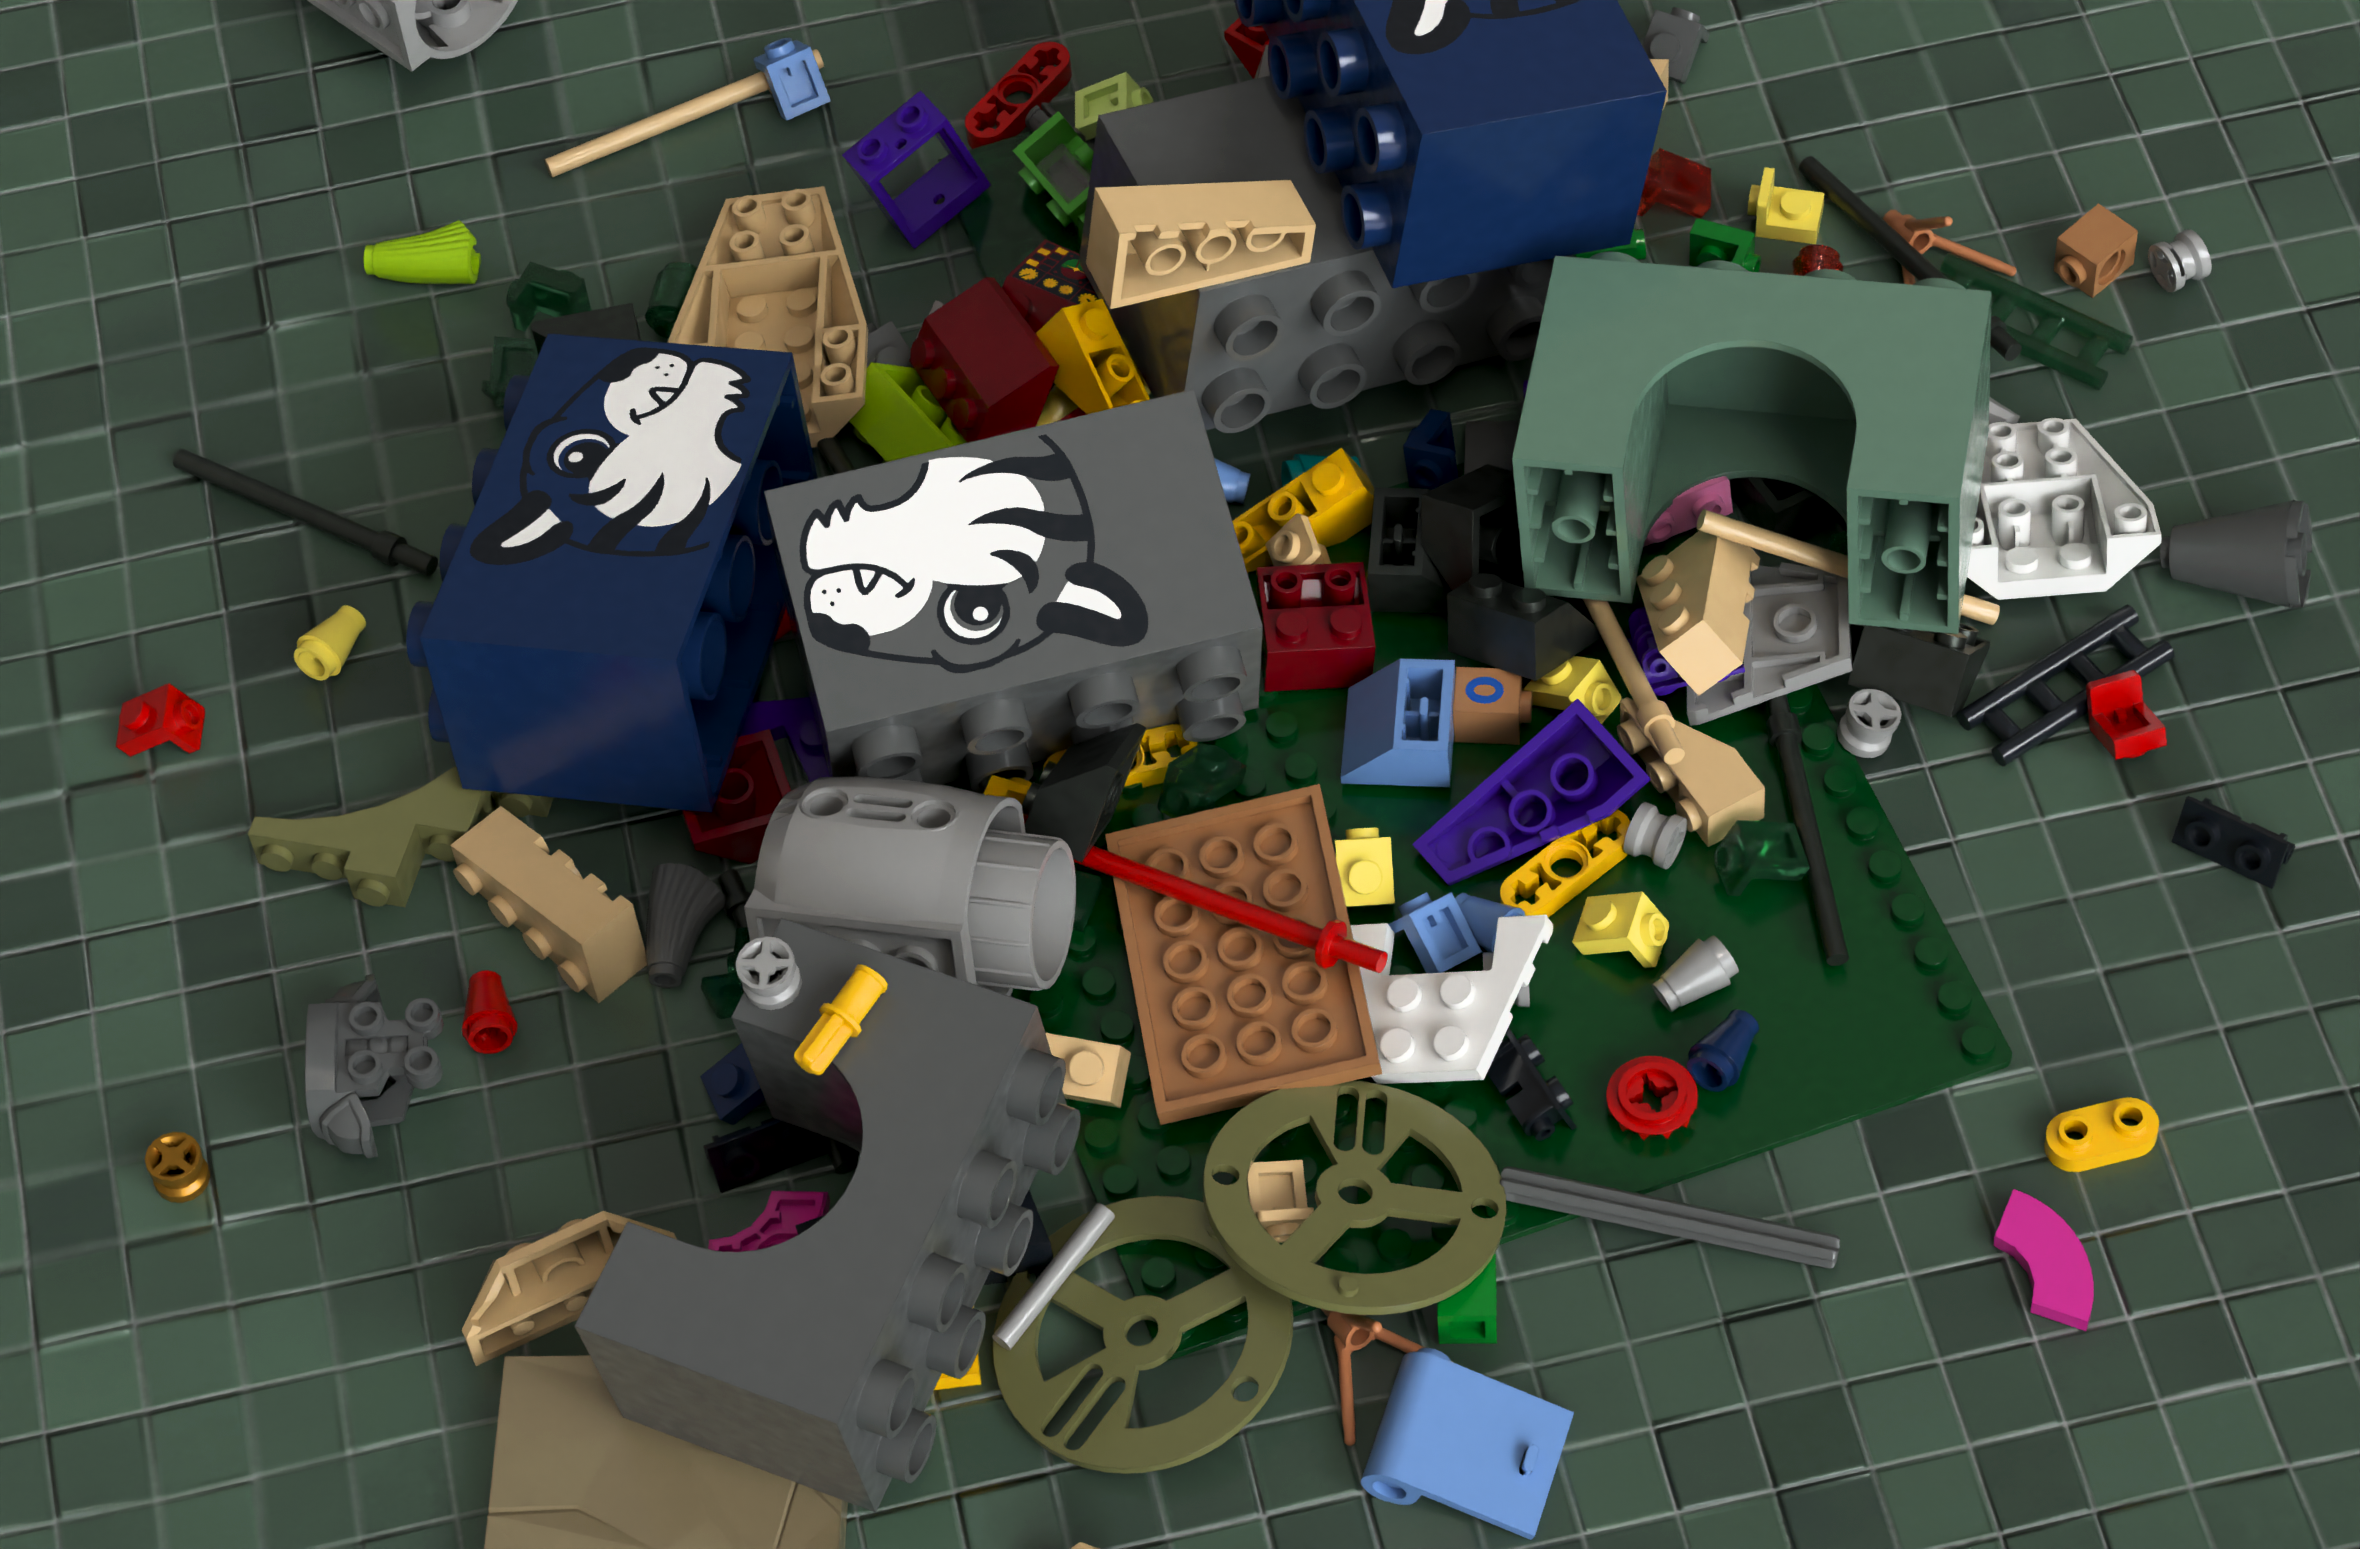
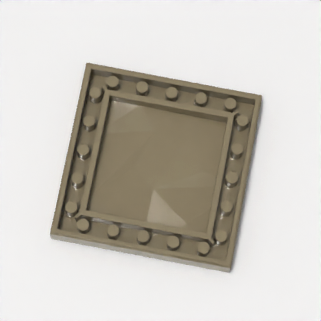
M590 1355L504 1357L484 1549H845L848 1502L623 1418Z

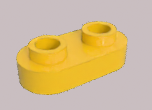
M2132 1097L2119 1098L2060 1113L2050 1121L2046 1129L2044 1143L2046 1156L2053 1165L2068 1172L2086 1171L2141 1157L2151 1151L2156 1143L2159 1129L2158 1115L2148 1103ZM2132 1119L2139 1124L2128 1126L2122 1123L2121 1120ZM2069 1132H2079L2084 1138L2074 1140L2066 1134Z

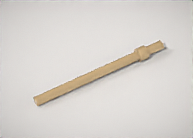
M817 49L812 50L818 68H823L824 63ZM761 71L544 159L550 176L553 178L769 90L771 94L772 92L764 72Z
M1705 509L1701 511L1698 517L1697 530L1848 579L1847 555ZM1964 594L1961 616L1994 625L1999 616L2000 606Z
M1582 599L1638 708L1636 718L1645 736L1654 740L1665 763L1672 765L1680 762L1684 758L1685 752L1673 730L1675 720L1667 704L1657 699L1608 601Z

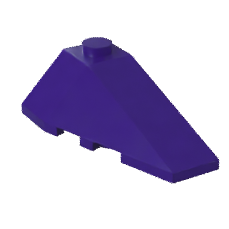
M1576 699L1412 845L1448 886H1451L1609 817L1651 779L1582 702Z

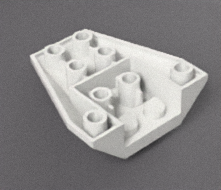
M2047 418L2040 422L2015 424L1995 422L1989 424L1967 578L1997 600L2106 592L2161 544V531L2153 503L2077 419Z

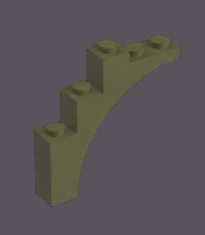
M454 766L423 787L379 806L339 816L307 819L255 816L248 836L258 863L272 870L286 872L292 869L310 872L328 880L346 878L354 899L377 907L386 904L406 907L425 854L432 855L442 861H455L450 845L498 807L502 806L515 817L534 815L547 818L554 797L463 789L457 767Z

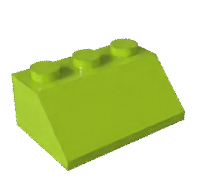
M875 362L869 364L866 371L865 405L849 422L854 426L853 433L862 442L872 446L883 458L882 463L966 443L914 368Z

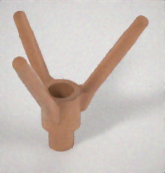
M1894 209L1888 211L1883 217V220L1921 255L1930 247H1937L2009 276L2016 274V267L1938 236L1930 230L1952 225L1953 220L1950 216L1916 219L1910 214L1902 215ZM1902 265L1904 284H1915V276Z
M1321 1309L1328 1317V1327L1335 1334L1334 1344L1338 1356L1344 1442L1346 1445L1352 1446L1356 1442L1350 1354L1353 1351L1362 1349L1371 1340L1375 1339L1405 1353L1417 1352L1425 1347L1383 1328L1380 1322L1365 1315L1345 1314Z

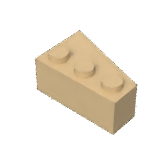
M1702 531L1695 533L1669 554L1660 555L1651 560L1643 569L1642 574L1637 577L1639 590L1659 653L1698 696L1743 664L1750 622L1743 612L1745 602L1747 603L1754 598L1755 588L1749 583L1750 570L1752 572L1758 569L1760 557L1751 547Z

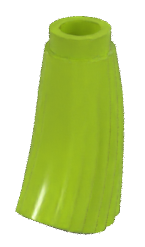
M457 220L444 227L420 235L378 242L375 245H366L364 250V269L367 275H376L378 278L405 283L475 284L479 274L481 255L476 253L473 246H476V238L460 220Z

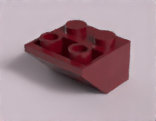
M1363 562L1257 567V608L1263 625L1261 668L1264 692L1347 688L1373 674L1376 646Z

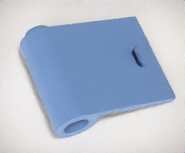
M1421 1348L1417 1352H1409L1402 1358L1361 1479V1485L1374 1497L1398 1505L1413 1504L1423 1495L1532 1540L1539 1525L1574 1412L1453 1363L1446 1354L1436 1349ZM1525 1454V1457H1524V1460H1523V1463H1522V1470H1523V1471H1522V1474H1521L1520 1471H1519V1468H1520V1465H1521V1461H1522L1523 1455Z

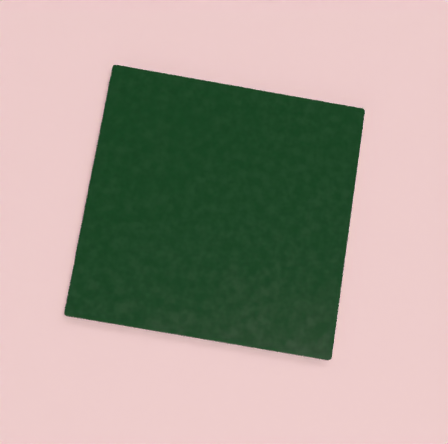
M1464 463L1457 465L1458 477L1464 475ZM1407 481L1388 488L1412 487H1409V482ZM1372 523L1346 541L1326 547L1331 563H1364L1368 597V563ZM1697 527L1674 535L1663 542L1643 547L1637 577L1642 574L1643 569L1651 560L1657 556L1669 554L1699 531ZM1256 570L1247 574L1257 605ZM1637 580L1632 603L1608 601L1627 639L1631 638L1628 624L1630 615L1637 608L1644 606ZM1551 596L1568 602L1595 625L1582 599ZM1371 612L1376 646L1373 674L1400 658L1455 660V673L1456 667L1496 668L1448 651V613ZM1601 635L1599 640L1575 655L1600 660L1621 694L1622 699L1628 697L1633 700ZM1261 668L1259 708L1244 711L1246 717L1244 726L1225 737L1197 742L1199 764L1196 770L1189 776L1142 788V783L1125 786L1111 821L1093 846L1108 851L1105 838L1107 833L1320 784L1334 850L1335 840H1346L1345 830L1379 828V838L1391 837L1395 904L1347 907L1350 925L1390 924L1402 918L1398 909L1399 906L1426 892L1432 902L1452 892L1454 898L1461 893H1466L1470 896L1500 903V888L1504 880L1552 842L1451 886H1448L1412 844L1564 710L1533 705L1531 724L1521 723L1520 745L1461 743L1454 741L1450 787L1341 784L1340 777L1349 687L1264 692ZM1522 677L1523 689L1531 681V679ZM1817 684L1788 693L1787 698L1791 713L1796 714L1802 733V739L1798 745L1849 960L1846 963L1838 966H1831L1826 961L1777 748L1770 745L1766 729V721L1769 718L1766 701L1700 725L1690 726L1687 715V686L1677 688L1670 694L1656 697L1667 704L1674 720L1737 750L1765 787L1764 818L1707 847L1696 831L1689 832L1687 830L1676 859L1666 870L1656 866L1651 857L1643 854L1633 857L1628 854L1622 861L1549 917L1553 924V933L1547 944L1541 943L1532 963L1536 969L1529 982L1530 1007H1518L1513 1003L1510 1010L1513 1018L1509 1028L1517 1039L1526 1033L1531 1038L1545 1059V1062L1537 1067L1544 1079L1547 1081L1555 1075L1574 1102L1573 1105L1565 1110L1577 1128L1571 1130L1565 1120L1561 1119L1554 1124L1555 1132L1547 1139L1537 1141L1534 1136H1527L1506 1103L1507 1100L1522 1091L1523 1088L1520 1085L1503 1097L1488 1074H1486L1484 1080L1381 1085L1419 1096L1453 1115L1481 1141L1494 1160L1500 1175L1504 1167L1511 1166L1646 1194L2006 1068L2011 1063L2012 1051L1857 759L1839 742L1837 736L1838 724ZM1619 703L1602 725L1627 752L1617 733V726L1620 724ZM1174 745L1167 748V751L1171 757L1181 756L1182 747ZM1150 751L1144 752L1146 765L1153 764ZM1628 753L1647 774L1646 765L1637 753L1633 755ZM1046 760L1032 763L1034 775L1028 781L1038 784ZM1134 760V762H1133V764H1132L1131 769H1133L1134 766L1136 765V761H1135V760ZM968 779L944 784L972 791ZM1651 781L1618 808V810L1627 815L1630 822L1639 806L1644 802L1655 805L1659 813L1667 817L1677 814L1675 803L1667 792L1659 793ZM1599 831L1597 832V842L1606 836L1614 841L1617 839V832L1614 831L1612 834L1606 835ZM1592 848V849L1589 851V853H1590L1591 857L1593 858V848ZM1570 858L1557 860L1551 866V870L1561 877L1574 876L1582 868L1579 862ZM1074 862L1076 874L1075 917L1069 950L1061 973L1055 983L1048 989L1032 991L1013 988L1012 997L1038 1007L1045 1033L1120 1045L1131 1052L1121 1108L1065 1098L1067 1106L1080 1111V1129L1074 1149L1096 1203L1108 1205L1121 1200L1148 1196H1174L1204 1202L1202 1195L1203 1174L1211 1145L1229 1119L1245 1106L1160 1125L1156 1113L1113 876ZM1539 877V887H1540V886H1542V885L1544 884L1543 881H1542V879H1541V877ZM1643 891L1669 922L1667 940L1663 945L1656 967L1644 968L1630 951L1583 955L1572 943L1586 899L1591 896ZM1520 894L1515 896L1516 904L1524 900L1531 905L1534 904L1535 894L1527 899L1523 898ZM1404 929L1395 933L1389 975L1426 973ZM1712 935L1716 936L1729 951L1739 969V972L1730 978L1731 985L1682 1007L1679 1006L1674 1011L1669 1012L1655 994L1652 984L1659 980L1660 976L1698 938L1704 942ZM1479 945L1482 950L1481 953L1445 972L1483 971V952L1487 951ZM1732 1010L1746 1011L1756 1019L1759 1031L1753 1038L1738 1081L1720 1092L1706 1090L1696 1083L1698 1090L1697 1110L1692 1114L1687 1128L1679 1127L1671 1133L1668 1139L1660 1134L1649 1135L1643 1141L1636 1132L1629 1129L1622 1132L1618 1121L1613 1115H1609L1606 1099L1607 1086L1614 1072L1624 1063L1642 1056H1662L1678 1062L1687 1069L1690 1048L1724 1021ZM1505 1033V1036H1504L1502 1042L1505 1041L1506 1039H1508V1036L1506 1035V1033ZM1372 1077L1354 1080L1376 1084ZM1644 1084L1643 1101L1641 1103H1648L1652 1109L1660 1112L1661 1098L1663 1097H1656L1652 1090L1649 1091L1647 1084ZM1342 1094L1337 1097L1334 1145L1343 1151L1353 1149L1355 1143L1358 1102L1350 1094ZM1369 1098L1365 1104L1362 1147L1364 1151L1374 1155L1383 1151L1386 1104L1379 1098ZM1310 1123L1292 1128L1273 1139L1261 1150L1254 1162L1303 1160L1307 1206L1315 1210L1318 1207L1315 1201L1317 1181L1320 1175L1333 1165ZM1410 1136L1380 1170L1391 1183L1459 1192L1454 1178L1444 1163L1425 1145ZM1219 1172L1212 1176L1216 1182L1224 1185H1230L1237 1181L1234 1175L1227 1172ZM1356 1186L1344 1187L1338 1192L1343 1200L1351 1204H1363L1371 1199L1367 1191ZM1506 1200L1505 1225L1499 1245L1581 1216ZM1480 1205L1472 1208L1473 1213L1481 1218H1492L1496 1215L1495 1211L1488 1206ZM1387 1216L1381 1223L1372 1227L1348 1228L1315 1264L1337 1271L1361 1274L1385 1273L1405 1269L1437 1253L1447 1244L1458 1225ZM1153 1239L1130 1242L1114 1247L1134 1297L1152 1295L1167 1301L1229 1270L1224 1263L1209 1252L1184 1242ZM1292 1299L1294 1317L1318 1309ZM1247 1302L1182 1333L1178 1349L1168 1360H1173L1247 1334ZM1144 1320L1153 1340L1158 1333V1325L1153 1321Z

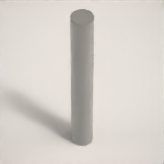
M1097 1203L998 1327L992 1338L1006 1350L1012 1349L1114 1220L1115 1215L1110 1209L1101 1203Z

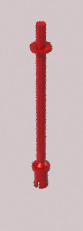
M1023 815L1025 824L1028 816ZM1095 846L1091 848L1082 863L1073 859L1075 863L1311 948L1315 950L1316 964L1324 969L1333 967L1339 959L1376 973H1381L1386 966L1387 952L1347 938V926L1343 921L1337 919L1329 921L1321 929Z

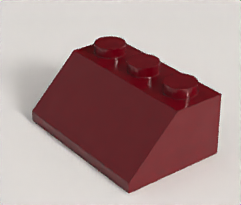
M985 277L924 319L918 338L912 344L909 362L966 443L1036 427L1059 369L1058 363L993 277Z

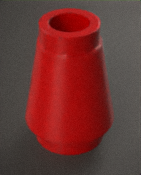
M479 971L469 979L462 1035L468 1041L470 1047L477 1052L484 1054L501 1052L512 1043L513 1037L517 1032V1022L502 984L501 976L494 971Z

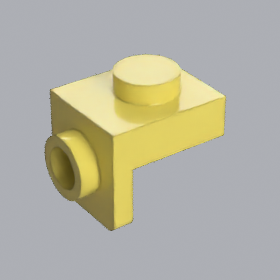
M1573 656L1537 681L1531 680L1523 689L1524 691L1533 692V705L1565 710L1576 699H1579L1601 724H1603L1622 699L1621 694L1601 661Z
M1379 828L1345 830L1346 840H1335V852L1346 906L1361 907L1395 904L1391 837L1379 838Z
M1643 891L1591 896L1586 899L1572 943L1583 955L1630 951L1644 968L1656 967L1663 945L1667 940L1669 922Z

